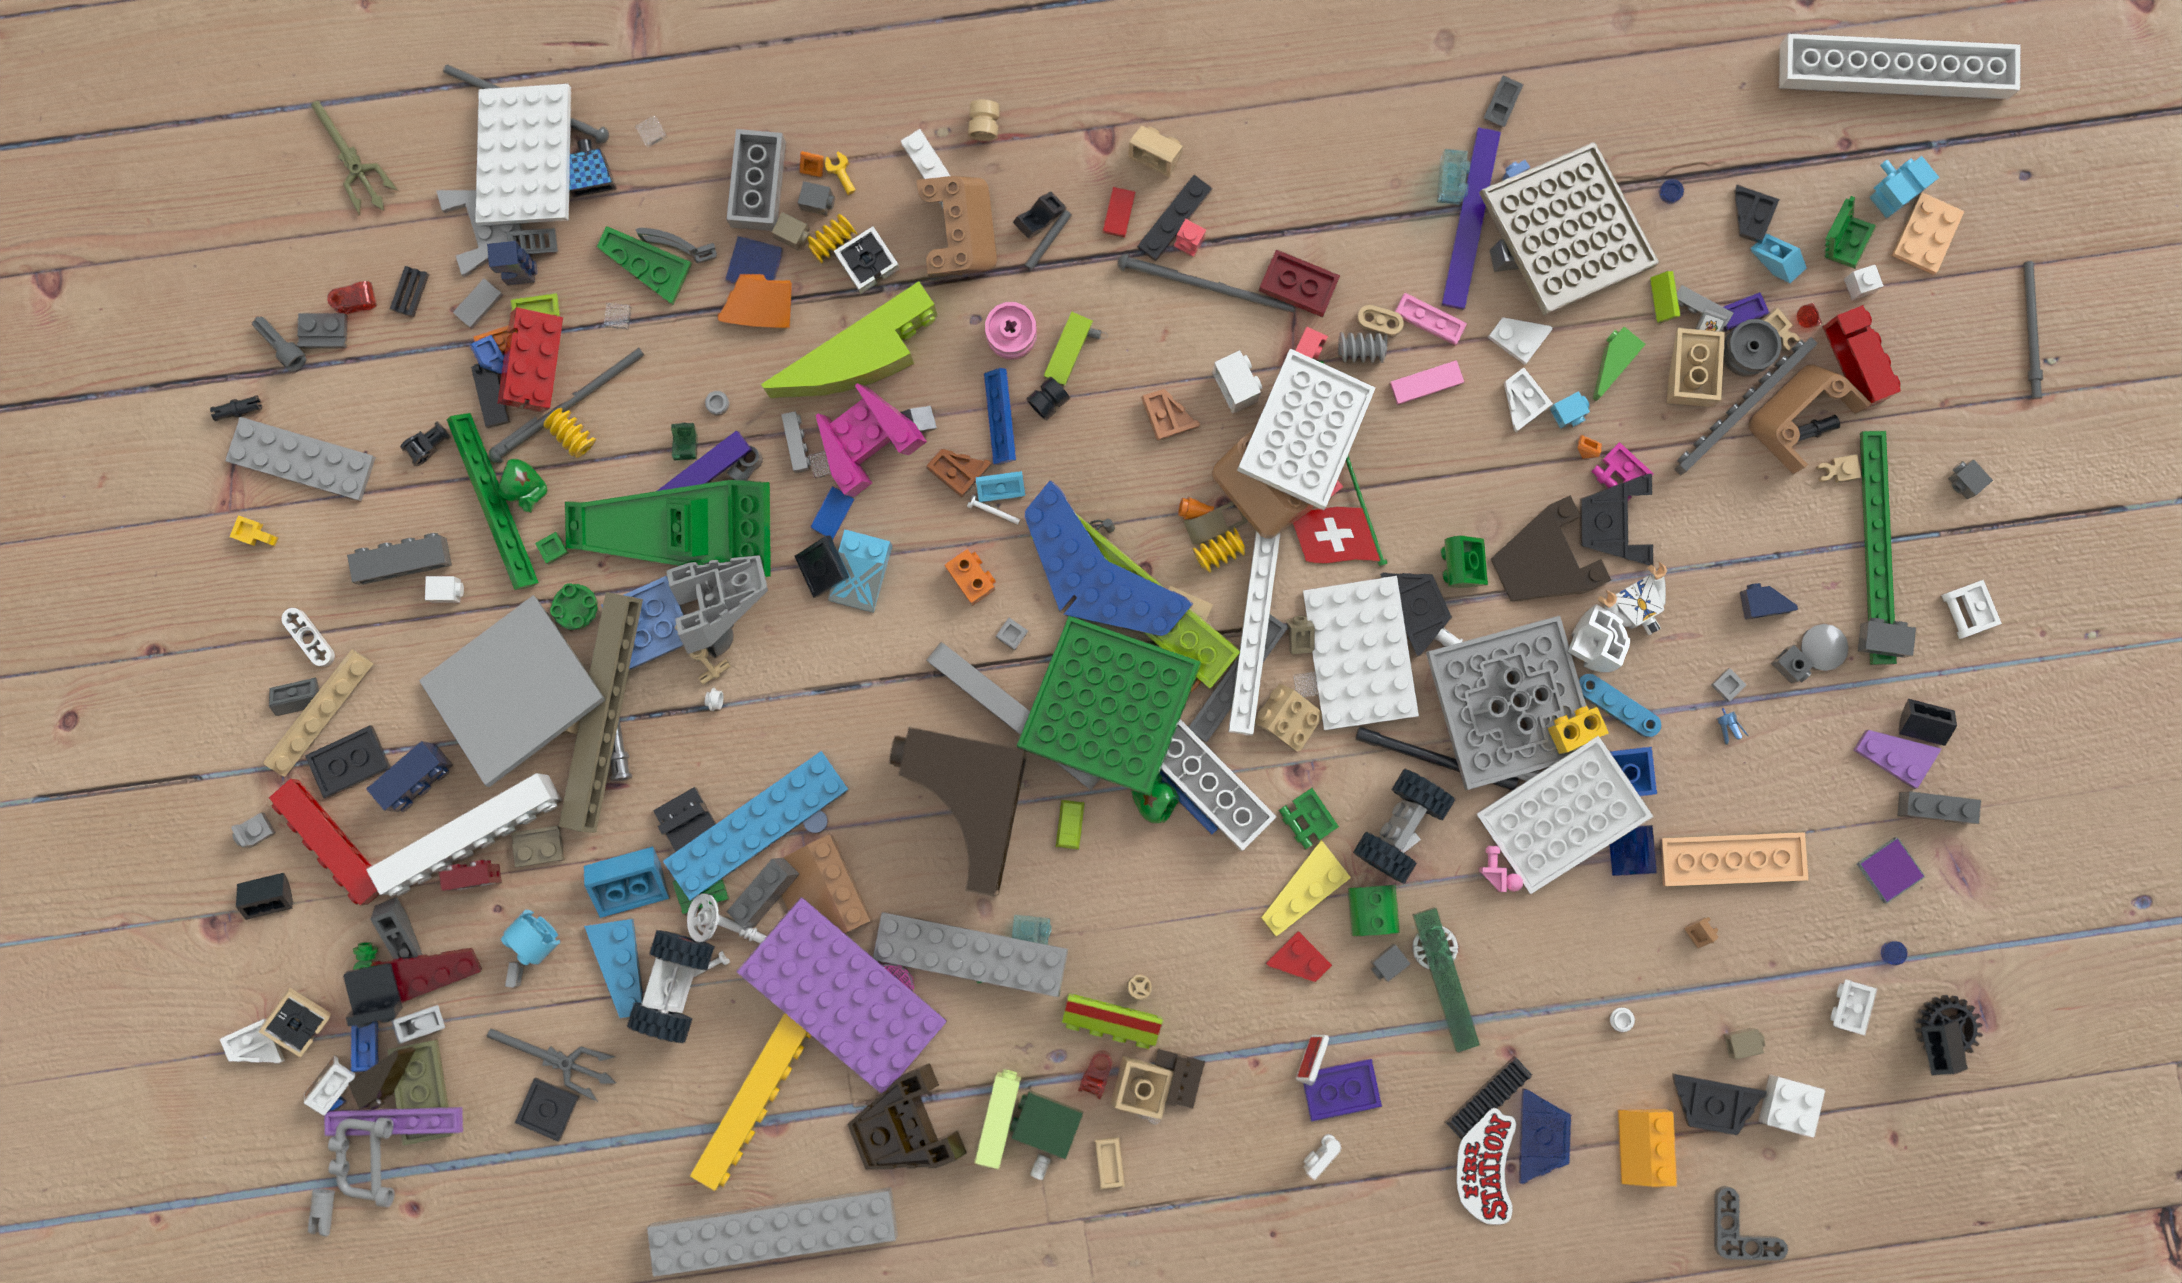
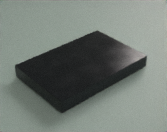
M372 725L305 755L321 794L325 799L391 768Z

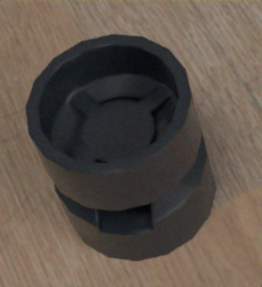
M1048 377L1042 383L1041 391L1035 390L1026 400L1034 411L1047 421L1056 413L1055 406H1063L1070 400V396L1054 378Z

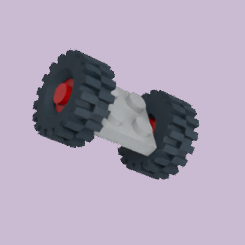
M1404 768L1392 787V791L1399 795L1402 801L1394 807L1392 811L1393 816L1390 821L1381 828L1380 837L1365 832L1353 851L1356 856L1372 867L1403 884L1406 883L1417 863L1403 853L1402 850L1422 817L1426 813L1443 821L1456 800L1451 794L1438 787L1435 783Z

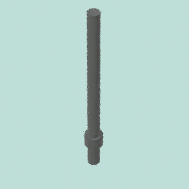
M2027 261L2024 262L2030 358L2028 381L2031 382L2032 399H2041L2043 370L2040 369L2034 262Z

